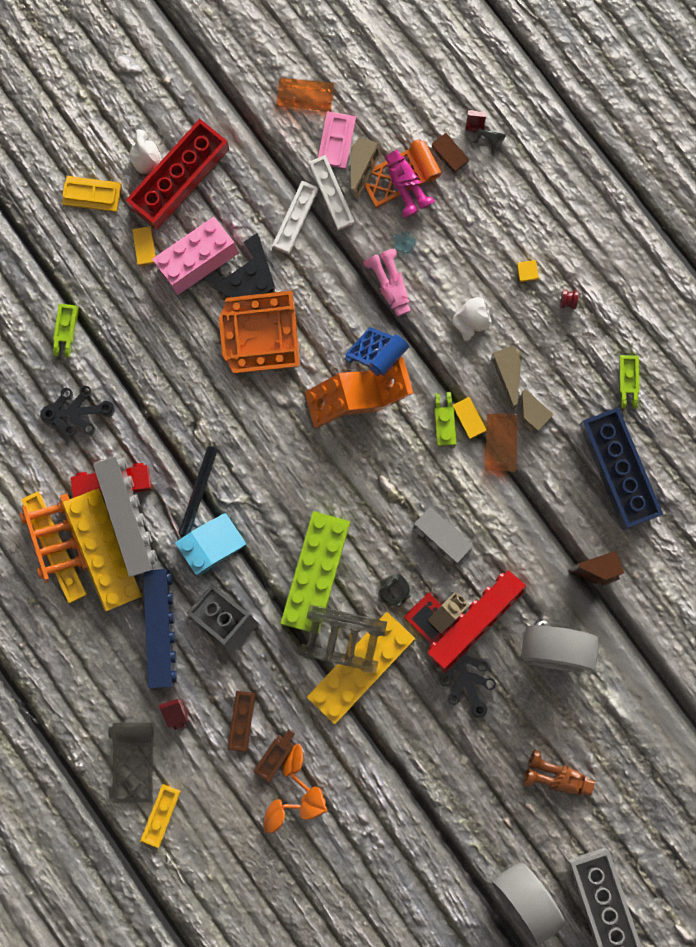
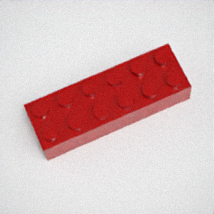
M199 118L126 199L128 207L157 231L230 150L228 141Z

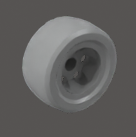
M540 625L527 626L522 642V660L525 663L548 669L591 673L595 670L599 640L595 635L566 628Z
M516 863L506 869L492 882L496 893L510 915L536 946L553 937L565 925L564 917L557 904L540 880L525 864Z

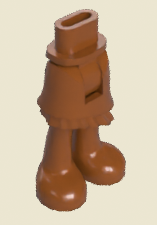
M533 750L528 761V767L540 769L556 776L553 778L528 768L524 776V786L530 787L534 783L548 785V790L554 789V791L578 794L580 796L583 794L592 795L595 781L587 779L586 775L569 766L563 765L561 767L541 759L540 751Z

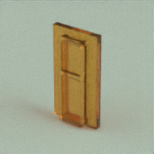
M280 78L276 106L331 112L334 83Z
M487 414L485 470L516 472L517 415Z

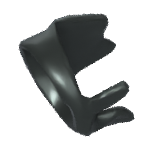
M478 129V135L473 143H478L481 135L495 142L491 155H495L501 148L506 134Z
M401 574L389 576L381 583L379 593L388 604L399 607L407 599L411 598V595H408L410 591L409 585ZM392 584H399L403 588V594L398 599H392L388 595V588Z

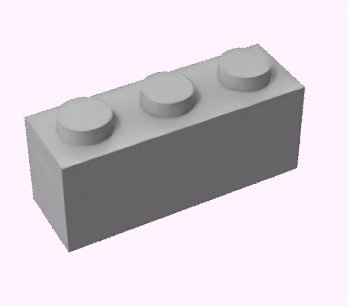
M431 507L414 523L416 528L414 531L421 538L425 536L430 541L428 544L434 550L438 551L439 549L443 552V558L450 564L453 562L457 564L473 547Z

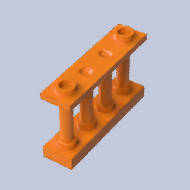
M68 493L60 495V502H57V505L28 513L26 506H22L23 513H19L22 524L27 525L40 566L37 568L39 579L43 578L45 583L49 582V574L77 566L81 567L82 572L88 570L62 506V502L69 500ZM57 512L64 513L66 520H63V523L33 530L31 520ZM63 530L70 531L72 538H69V541L39 549L36 538ZM69 548L76 550L77 556H75V559L45 567L42 556Z

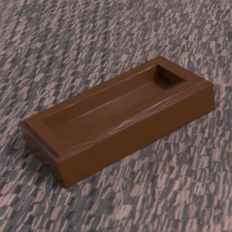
M444 133L431 145L454 173L469 162V158L447 133Z

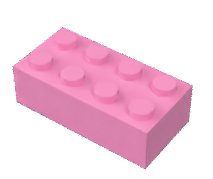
M212 217L152 260L175 293L179 295L239 254L234 241L216 218Z

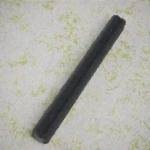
M208 446L179 530V535L182 537L191 532L218 451L215 447Z

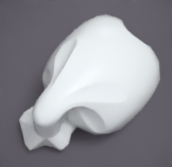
M136 130L135 135L132 137L135 144L131 147L130 158L136 171L141 174H149L161 162V155L154 142L145 141L147 133L142 130Z
M476 297L467 301L452 319V324L461 332L464 341L471 340V337L475 335V331H484L492 324L487 303L482 298Z

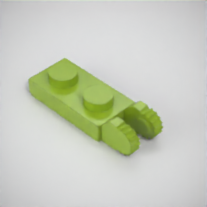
M58 304L53 337V356H59L60 342L66 343L65 357L70 358L79 309L76 305Z
M620 355V408H626V394H632L631 405L633 409H637L638 394L640 393L639 356Z
M451 392L446 393L447 407L441 408L440 395L435 393L434 414L437 446L456 445L454 407H452Z

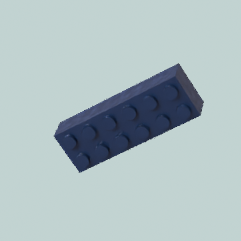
M619 407L583 420L579 426L622 530L624 531L663 515Z

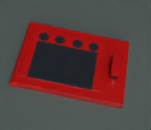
M428 592L404 616V619H407L432 644L434 641L438 642L442 638V634L428 619L441 604ZM455 621L449 626L450 628L456 624Z

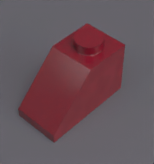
M176 699L159 705L168 728L173 727L174 730L186 727L185 723L189 722L183 699Z

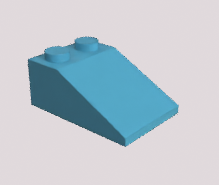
M226 513L175 542L198 577L247 545Z

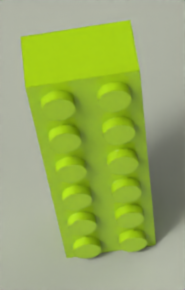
M316 511L312 512L282 616V625L319 635L349 531L350 521Z

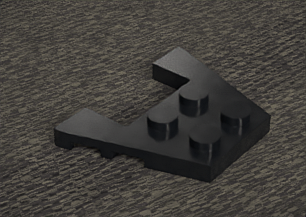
M258 233L243 242L254 257L252 260L224 279L214 270L202 278V280L219 290L227 298L266 294L273 291L275 285Z

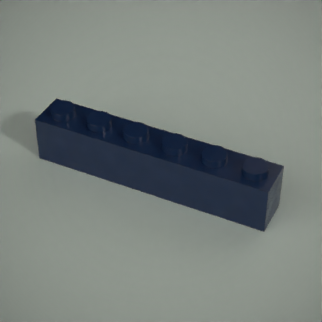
M167 569L150 570L143 572L148 688L174 687V683H177V671H174L173 663H176V651H173L172 643H175V632H172L171 624H174L175 619L174 612H171L170 604L174 603L173 593H170V585L173 584L172 573H169Z

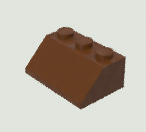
M616 551L578 563L570 568L571 573L594 584L601 583L602 586L619 580V576L624 574Z

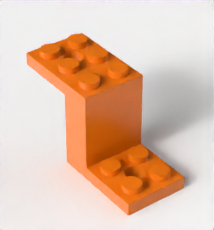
M400 357L384 376H376L372 371L338 373L304 392L314 428L322 427L343 415L378 412L414 394L403 357Z

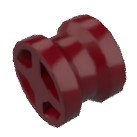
M563 289L560 308L571 307V309L576 310L578 291L568 292Z

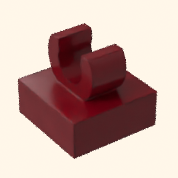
M468 110L466 130H484L487 113Z

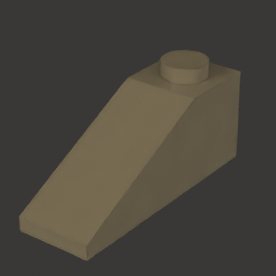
M360 137L351 146L350 150L351 190L356 199H359L381 155L378 143Z
M513 345L494 352L491 356L511 409L516 408L518 403L522 360L519 349L516 350Z

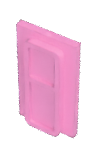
M327 111L318 158L326 155L331 167L346 169L356 116Z

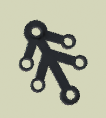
M84 385L79 390L80 394L67 409H60L66 400H70L73 397L72 390L66 387L61 390V396L53 405H47L42 408L40 417L46 424L55 423L68 437H73L76 434V429L72 425H67L60 419L61 417H69L83 429L84 433L92 435L95 432L94 425L89 422L87 423L79 415L101 413L104 417H110L115 413V407L110 401H103L97 406L79 407L86 398L92 395L91 388ZM89 389V393L84 395L83 390ZM65 391H70L68 397L64 396ZM105 405H109L108 411H103ZM52 411V416L47 417V412ZM87 426H92L90 432H86ZM68 428H73L71 434H67Z
M465 653L440 678V683L444 687L450 686L452 683L451 676L457 666L460 674L452 693L448 696V702L451 705L458 704L460 692L463 685H465L473 704L471 707L472 715L476 718H482L487 713V707L484 703L480 702L472 681L483 685L487 690H493L496 687V682L492 678L486 679L467 671L464 663L475 666L480 672L488 669V663L485 660L472 658ZM480 662L485 663V669L481 670L479 668ZM448 677L450 680L449 684H443L442 679ZM488 680L493 682L492 688L486 686ZM452 695H455L457 697V701L455 703H452L450 701V697ZM478 706H481L483 708V712L481 714H478L476 712V708Z

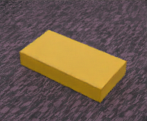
M151 226L132 229L138 266L155 264L152 260L156 257Z
M470 397L452 405L469 440L487 431Z

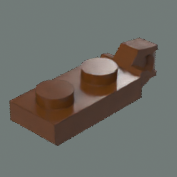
M288 729L284 737L278 735L253 772L269 783L292 750L293 744L290 741L295 733Z

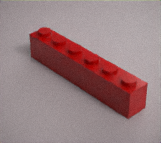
M508 570L505 574L501 573L495 580L496 583L484 590L482 593L483 597L479 601L475 600L469 606L470 610L465 615L461 614L456 619V624L452 628L448 627L442 633V638L438 642L434 641L429 646L428 658L444 673L526 592V585L511 571Z

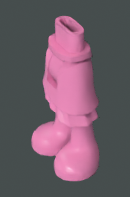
M390 249L380 254L389 272L390 280L387 279L379 255L370 257L363 264L365 268L374 270L381 285V294L391 306V310H394L397 317L411 311L408 305L410 301L408 300L401 272H397L395 267L396 249Z

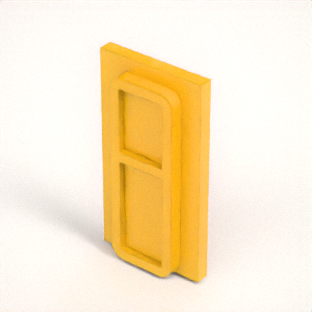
M67 176L64 183L62 205L117 212L122 183Z

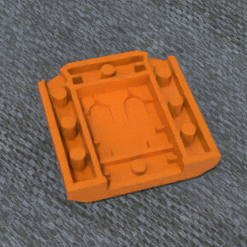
M292 291L226 298L223 310L219 315L222 356L234 374L300 367L295 303Z

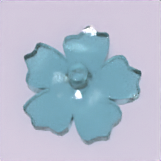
M405 231L401 233V236L396 234L394 237L395 244H397L395 249L397 251L403 252L405 250L406 253H410L413 245H416V239L413 236L410 237V232Z

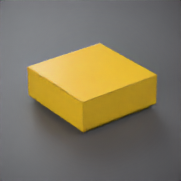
M536 260L517 263L520 282L539 279Z

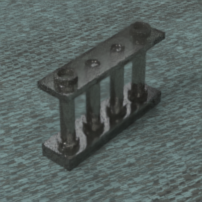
M310 604L307 613V619L312 621L308 644H302L299 655L310 660L315 658L359 668L367 673L376 672L378 661L373 660L378 636L385 635L387 622ZM322 622L331 625L327 650L315 647L319 626ZM340 627H346L351 630L346 654L334 651ZM361 631L370 634L365 658L354 656L358 633Z

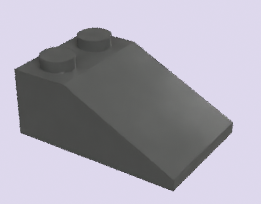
M213 584L210 585L187 612L192 619L232 653L237 650L259 624L248 612Z

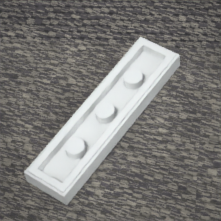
M326 155L310 161V168L337 230L339 231L355 224Z
M301 181L273 242V249L288 255L290 254L316 198L319 187Z

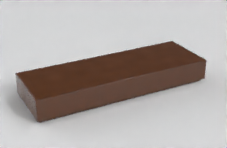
M236 690L227 750L248 751L256 693Z

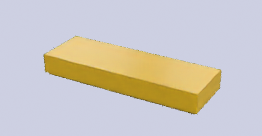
M162 784L140 842L158 849L160 848L180 796V790Z

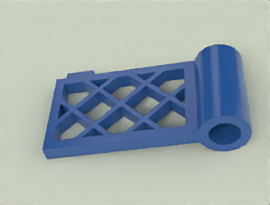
M369 327L347 351L345 360L350 363L356 361L369 367L376 376H384L405 353L409 345L397 334L392 336Z

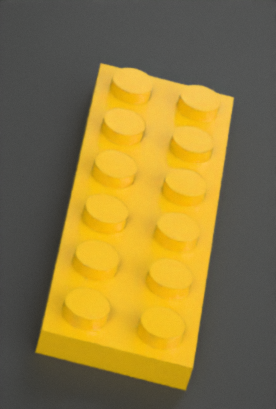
M99 488L62 502L104 611L142 597L134 575L129 577L109 512Z
M386 612L314 688L307 698L328 719L336 724L415 638Z

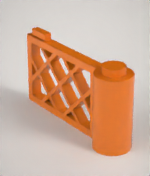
M416 140L410 144L411 147L408 150L400 153L401 157H408L409 165L413 166L414 173L420 179L421 183L418 184L419 186L434 181L441 176L442 172L425 141ZM387 161L375 166L371 175L378 176L376 184L366 183L365 185L376 208L401 196L399 191L390 190L392 186L391 177L382 174L383 169L387 167ZM380 178L390 180L388 189L378 186ZM376 190L386 192L385 198L377 202L375 198Z

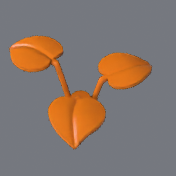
M299 743L291 748L292 750L282 763V773L285 776L291 775V778L305 789L307 793L302 797V805H282L281 800H274L268 806L264 816V830L266 834L274 833L282 826L285 818L284 810L286 808L300 809V817L304 820L314 819L328 811L321 789L318 787L309 789L295 776V773L300 771L303 763V752Z

